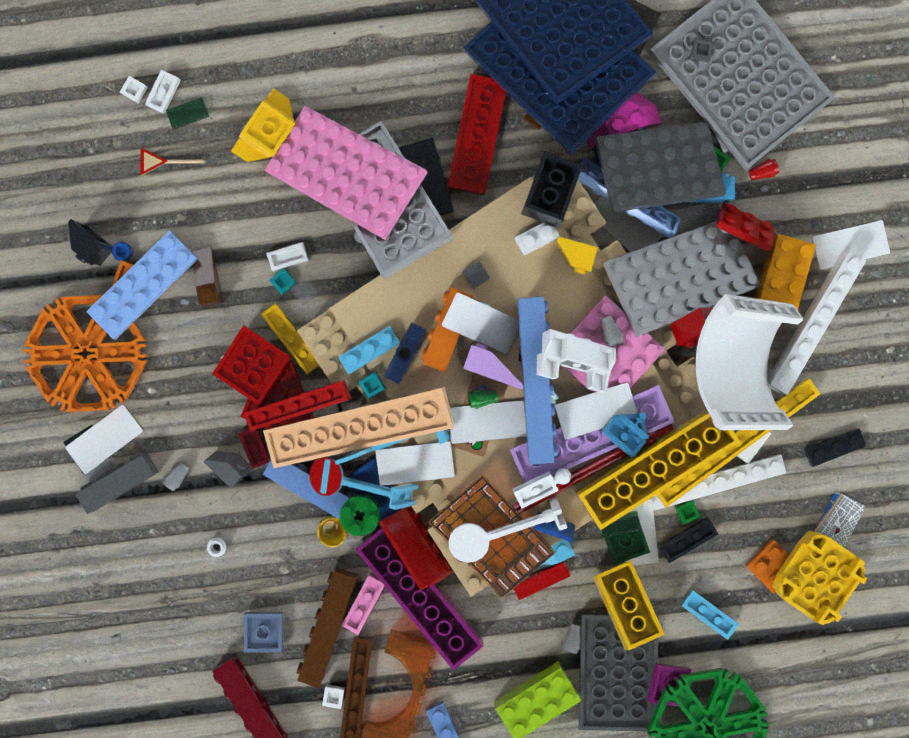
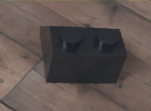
M70 219L68 221L71 250L76 253L75 257L83 263L87 262L90 265L101 266L112 253L113 246L86 224Z

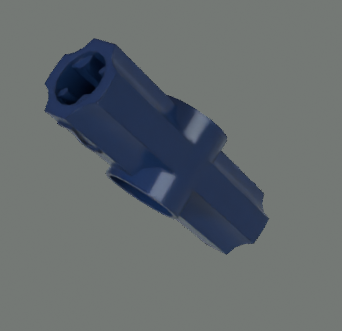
M412 322L410 323L384 377L400 384L427 331L426 329ZM404 347L409 348L411 351V355L407 359H403L400 356V350Z

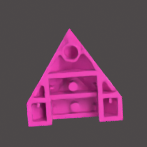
M637 92L587 139L589 149L592 150L596 146V137L628 133L642 128L646 130L662 124L656 105Z

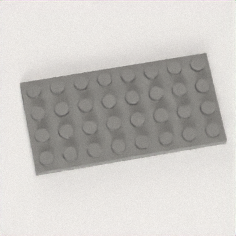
M382 121L359 134L404 158ZM421 184L386 240L351 221L384 280L454 239Z
M716 221L606 261L603 266L636 337L671 324L700 307L715 306L725 294L739 296L760 287L761 284L738 237L717 228Z

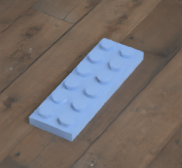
M584 157L580 163L583 166L578 180L582 185L590 187L595 194L602 195L609 201L602 168ZM662 206L625 211L628 215L640 219L645 226H651L661 236L672 238L676 234L681 220L680 217Z
M168 231L86 312L112 339L116 340L198 258L171 231Z

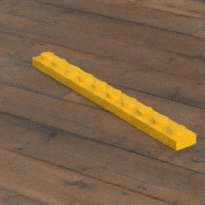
M806 378L791 389L788 395H783L775 403L779 409L785 411L789 418L819 396L820 392L810 378ZM771 430L734 431L740 441L738 444L656 496L663 506L667 508Z

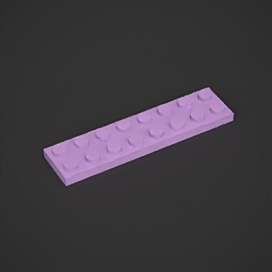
M659 385L633 395L637 413H646L645 424L647 434L675 422ZM559 427L556 429V436H553V444H557L558 456L554 457L555 463L529 464L527 442L511 448L510 452L525 483L548 471L553 476L558 469H569L618 446L601 433L602 429L565 439L562 428Z

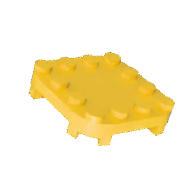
M807 531L777 572L772 582V587L780 598L821 625L832 621L838 622L842 618L839 614L858 584H865L867 577H865V563L861 558L832 540V538L819 532Z

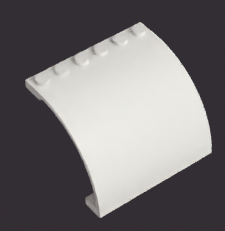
M725 294L711 310L698 340L696 377L704 405L713 419V424L719 430H788L793 426L785 411L777 407L768 379L770 347L782 322L799 324L804 320L793 304Z

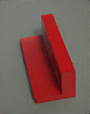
M562 561L530 573L513 590L518 599L521 600L571 575L565 562Z

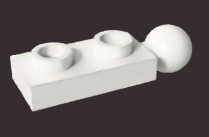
M561 468L552 477L548 471L512 490L521 508H524L559 491L556 484L564 485L569 483L571 473L569 470Z

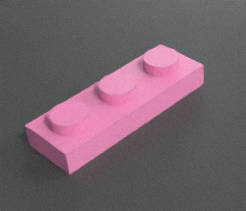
M371 574L368 575L342 623V627L359 635L384 588V584L378 578Z

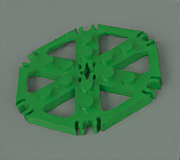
M721 667L679 675L683 682L675 677L674 679L677 681L676 687H671L668 683L667 688L671 692L669 693L664 687L647 728L649 730L647 734L649 737L728 738L727 736L753 731V738H765L769 729L767 727L769 723L766 720H761V718L767 716L768 713L739 674L733 672L732 676L728 678L730 671ZM712 678L715 684L704 707L691 691L690 684L693 681ZM736 689H741L751 703L750 708L726 714ZM669 701H675L690 720L669 725H662L660 723L666 704ZM703 722L710 726L713 735L706 730Z

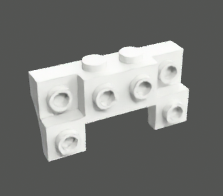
M549 329L542 333V353L537 355L536 375L556 379L559 376V366L561 365L587 373V389L603 393L608 391L609 375L616 361V349L592 342L591 339H582L575 337L574 334H565Z

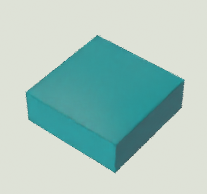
M285 268L269 280L281 295H284L297 284Z
M376 371L358 382L368 399L386 389Z

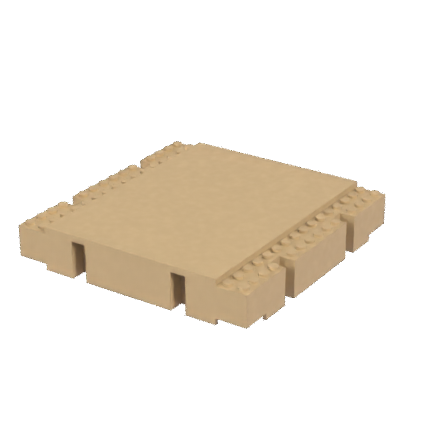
M533 176L451 228L449 231L454 238L385 280L379 275L298 329L297 332L331 384L345 380L349 393L358 388L368 402L364 406L445 387L450 408L463 406L474 373L463 369L471 345L475 346L476 343L480 342L460 334L446 372L422 364L423 359H420L424 347L428 348L431 342L427 340L431 328L435 329L438 322L434 321L439 309L443 310L445 305L442 299L446 290L450 291L452 287L474 295V300L490 304L491 308L518 319L517 298L543 296L544 301H548V313H545V321H549L550 329L568 334L574 330L605 295L624 311L603 264L627 253L618 240L600 250L591 235L599 231L606 224V221L580 181L577 180L564 220L556 230L562 238L598 247L592 271L586 272L585 275L573 272L574 269L569 268L555 244L556 240L523 256L514 238L543 223L521 214L534 179ZM480 261L490 279L473 289L462 272ZM411 322L427 330L400 384L384 377L399 345L349 375L338 358L389 326L400 343ZM668 324L648 333L665 350L634 383L630 390L633 396L659 385L675 421L672 423L673 426L686 423L707 408L704 405L697 383L695 357H682L673 362L666 351L677 344L671 326ZM518 330L507 354L489 346L487 350L492 352L523 385L522 363L518 361L520 346ZM404 347L400 350L401 358L407 359L410 357L411 351L409 348ZM561 365L559 366L558 378H549V383H553L554 391L559 396L554 406L592 394ZM376 371L386 389L368 399L358 382ZM507 384L502 402H524L523 389ZM555 409V416H552V424H555L557 429L561 425ZM434 432L411 437L383 449L439 443ZM527 437L489 440L484 457L451 446L455 477L399 483L397 485L402 486L411 483L419 485L418 489L412 491L411 498L416 500V505L412 506L416 514L432 503L441 513L481 477L511 506L518 502L512 489L523 484L524 481L510 449L527 442ZM612 449L606 453L589 459L567 470H569L570 473H572L582 468L583 466L595 461L596 459L610 453L615 449ZM630 456L555 495L557 496L565 521L573 523L575 530L592 520L576 491L629 459ZM478 491L457 509L460 514L466 512L463 518L455 511L445 521L448 524H452L451 527L453 529L467 522L478 524L483 520V517L474 508L468 510L471 504H475L474 507L484 517L489 515L486 520L492 518L491 516L499 511L495 510L491 513L495 507ZM549 499L519 514L522 519L535 516L537 512L543 513L542 511L550 509ZM429 522L427 531L469 595L473 596L490 585L470 563L460 561L453 556L449 549L448 540ZM502 523V524L499 525V526H496V525H495V526H493V527H494L495 529H497V528H500V527H501L503 524H505V523ZM533 526L530 527L548 547L562 540L561 538L535 530ZM491 527V528H489V529H487V530H485V531L488 532V531H491V530H494V529H493V527ZM518 532L503 536L504 539L499 537L489 541L490 546L482 559L484 562L489 560L487 565L496 574L518 557V554L512 547L519 554H522L530 547V544L521 535L517 536ZM492 548L496 552H498V554L504 559V561L498 555H495L493 558H491L495 554Z

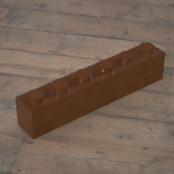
M338 567L334 572H330L327 580L330 586L328 590L323 592L321 601L324 603L322 609L318 608L315 616V619L318 620L316 627L312 626L309 637L312 639L310 645H305L302 654L305 656L303 663H299L296 672L299 674L297 681L320 688L358 574Z

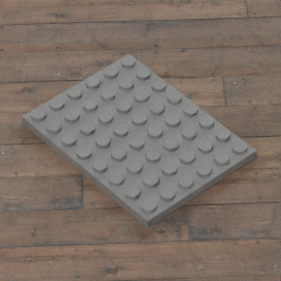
M711 0L649 50L650 55L704 121L708 122V126L745 171L835 98L756 0ZM694 38L714 42L709 63L690 59Z

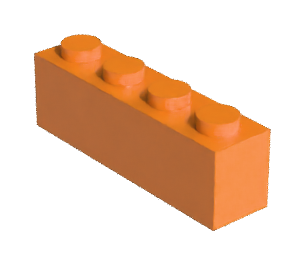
M452 287L450 291L446 290L442 302L445 305L443 310L439 309L434 320L438 322L435 329L431 328L427 339L431 342L428 348L424 347L420 359H423L422 364L446 372L460 334L443 327L442 323L456 293L471 299L474 298V295Z

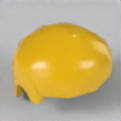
M335 516L325 517L317 527L318 538L327 547H337L347 537V531L343 528L340 519Z

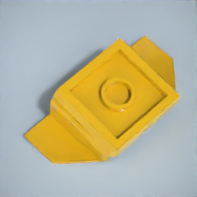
M273 88L240 133L239 139L231 152L246 162L274 157L295 126L289 98Z

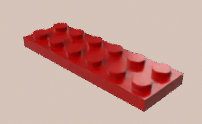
M470 74L447 186L450 189L485 195L506 94L492 78Z

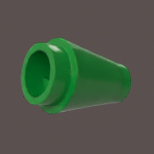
M472 389V392L467 393L470 408L478 409L498 402L497 390Z

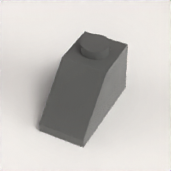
M215 451L204 460V463L230 488L242 480L252 468L239 453Z

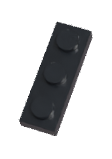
M855 428L804 448L810 466L815 467L866 447V443L860 428Z
M706 517L658 545L667 562L671 563L719 534L711 520Z

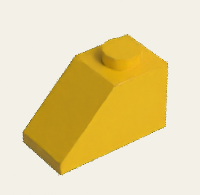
M562 237L556 239L555 244L569 268L574 269L573 272L585 275L586 272L592 271L598 247Z

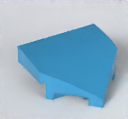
M646 413L613 416L601 433L628 456L634 458L646 443V439H649L646 433Z

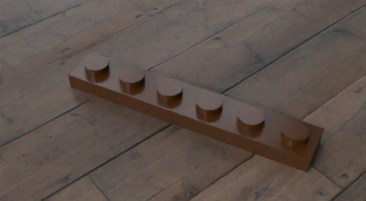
M354 636L340 738H360L373 638Z

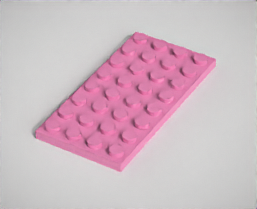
M304 106L295 120V126L264 170L273 177L384 240L390 234L428 173L424 168Z

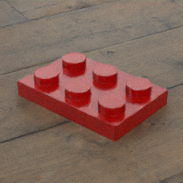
M724 202L721 204L717 217V228L763 250L770 251L773 246L775 228L770 222L762 221L749 212L745 213L732 204Z

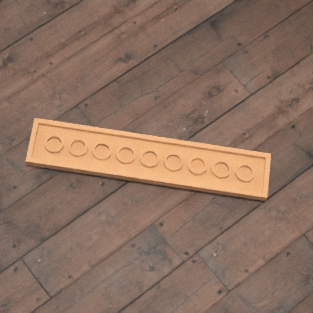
M445 387L266 429L263 432L273 468L452 429L455 427Z

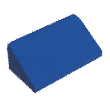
M555 521L543 522L533 526L535 530L566 541L573 542L575 525L573 523L565 521L567 528L560 531Z

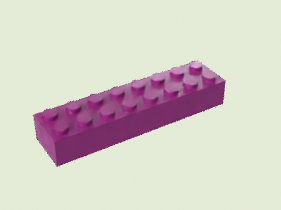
M382 527L378 528L356 547L355 550L453 671L484 647L483 639L438 584L423 590L418 588Z

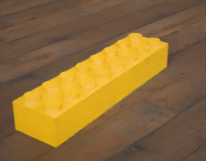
M706 409L638 452L634 458L630 457L576 491V494L597 527L602 530L738 444L740 441L734 431L719 430L713 424V419Z

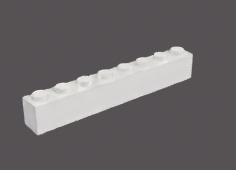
M851 251L839 255L805 313L804 320L798 325L768 376L770 389L779 394H789L866 260Z

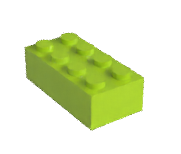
M557 661L495 700L494 705L495 710L512 737L523 738L579 703L581 698L561 664Z

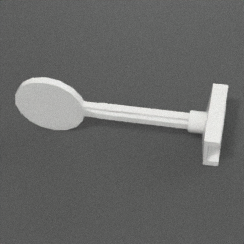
M557 496L549 498L550 509L542 511L543 513L488 532L474 523H464L455 527L449 537V549L453 556L460 561L467 563L476 562L487 553L490 540L543 522L555 521L559 531L566 529L567 525Z

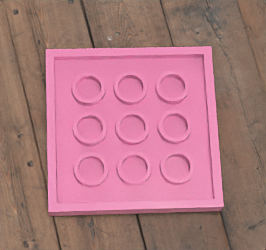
M605 295L570 334H574L575 337L582 339H591L592 342L608 346V344H605L600 320L612 316L624 334V342L611 347L616 349V361L609 375L608 388L628 383L631 388L665 349L648 333L636 337L626 313ZM564 367L587 388V373ZM588 389V390H589L590 392H592V393L598 392V391H594V390Z

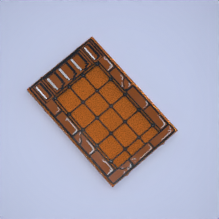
M481 475L430 519L428 523L448 542L450 534L455 527L464 523L478 524L488 532L525 518L484 475ZM531 526L490 540L488 551L483 558L468 564L503 598L553 556L556 551Z

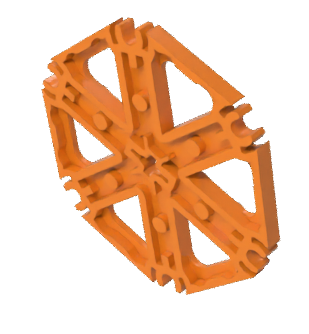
M103 295L60 297L62 300L55 299L57 303L55 309L51 304H47L46 307H43L23 346L31 347V349L23 350V353H30L31 355L29 360H23V362L32 363L31 366L24 367L46 401L51 403V406H56L59 401L62 403L61 411H98L116 408L115 399L117 398L120 403H124L125 400L129 399L148 360H140V358L149 357L147 354L141 353V349L148 347V345L139 343L147 340L135 321L129 326L133 334V339L130 342L104 343L108 333L93 318L84 332L72 313L73 306L78 304H94ZM53 321L67 345L42 346L40 344V336L48 322ZM85 348L87 351L95 352V354L88 355L87 359L85 356L77 355V353L85 352ZM104 362H133L135 368L125 386H120ZM68 364L56 389H51L41 374V368L44 365ZM86 376H88L102 398L98 403H79L76 400V395Z

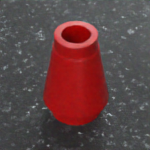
M767 159L749 169L750 179L771 178L779 174V166L776 159Z

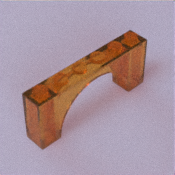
M393 629L390 630L384 653L398 659L407 669L412 681V696L407 706L395 717L379 722L365 720L361 738H409L410 733L414 734L417 723L414 721L415 714L419 715L422 705V703H419L420 696L424 697L427 687L424 684L425 678L430 677L432 669L429 663L431 659H435L437 651L428 639Z

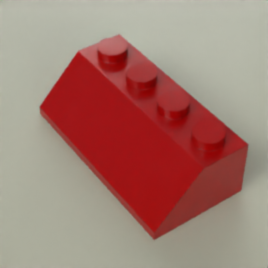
M412 507L404 508L379 522L420 590L438 584L454 572L427 531L428 526L423 523L420 513L416 514Z

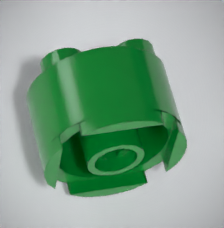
M367 494L353 495L343 504L340 510V522L343 528L353 536H364L371 533L381 519V506L379 502ZM358 510L360 513H365L363 519L357 516Z

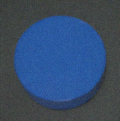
M118 242L112 248V255L116 260L126 262L131 259L133 249L125 242Z

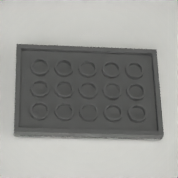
M708 122L599 136L595 139L612 213L722 197L726 194Z
M581 613L579 696L581 701L579 702V730L649 731L647 728L657 704L649 703L647 699L655 663L658 664V638L634 649L625 650L609 614Z

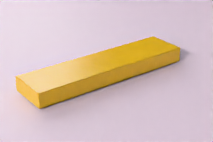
M277 303L261 314L306 375H309L320 366L295 326Z

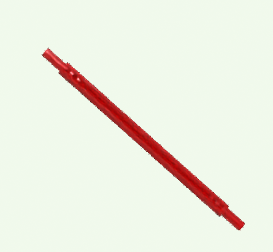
M672 424L647 434L649 439H646V443L641 449L656 442L657 438L674 430ZM617 448L572 472L569 483L564 485L556 484L559 491L524 508H521L519 502L512 504L511 508L519 515L626 458L628 455L620 448ZM498 512L492 515V518L479 524V526L487 530L492 526H499L507 520Z

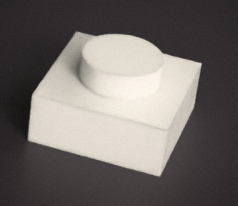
M129 76L120 93L139 104L148 87Z
M326 684L322 706L341 709L345 688Z

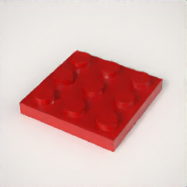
M243 325L212 374L261 406L292 356Z

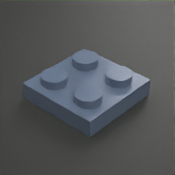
M245 612L243 614L244 652L283 651V612Z

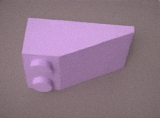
M476 343L475 346L471 345L463 369L523 389L521 382L492 352L487 350L488 346Z

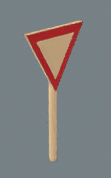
M143 148L140 149V176L163 164L204 163L203 159L165 160Z

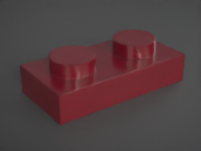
M248 429L238 433L252 469L271 461L259 429L253 431Z

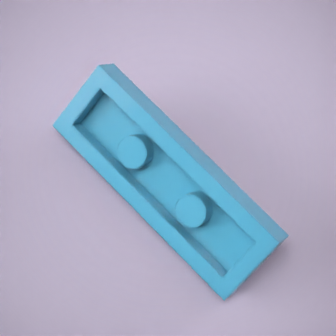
M389 326L338 358L349 375L399 345L400 341Z
M690 589L680 603L681 606L727 640L739 625L692 589Z

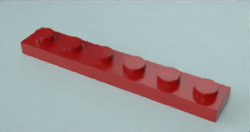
M341 380L244 413L250 431L347 401L351 399L345 380Z

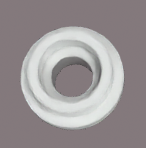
M219 537L212 538L207 544L208 553L214 557L223 555L227 548L225 541ZM219 544L220 550H216L214 545Z

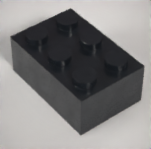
M544 151L521 214L559 228L564 220L583 165Z

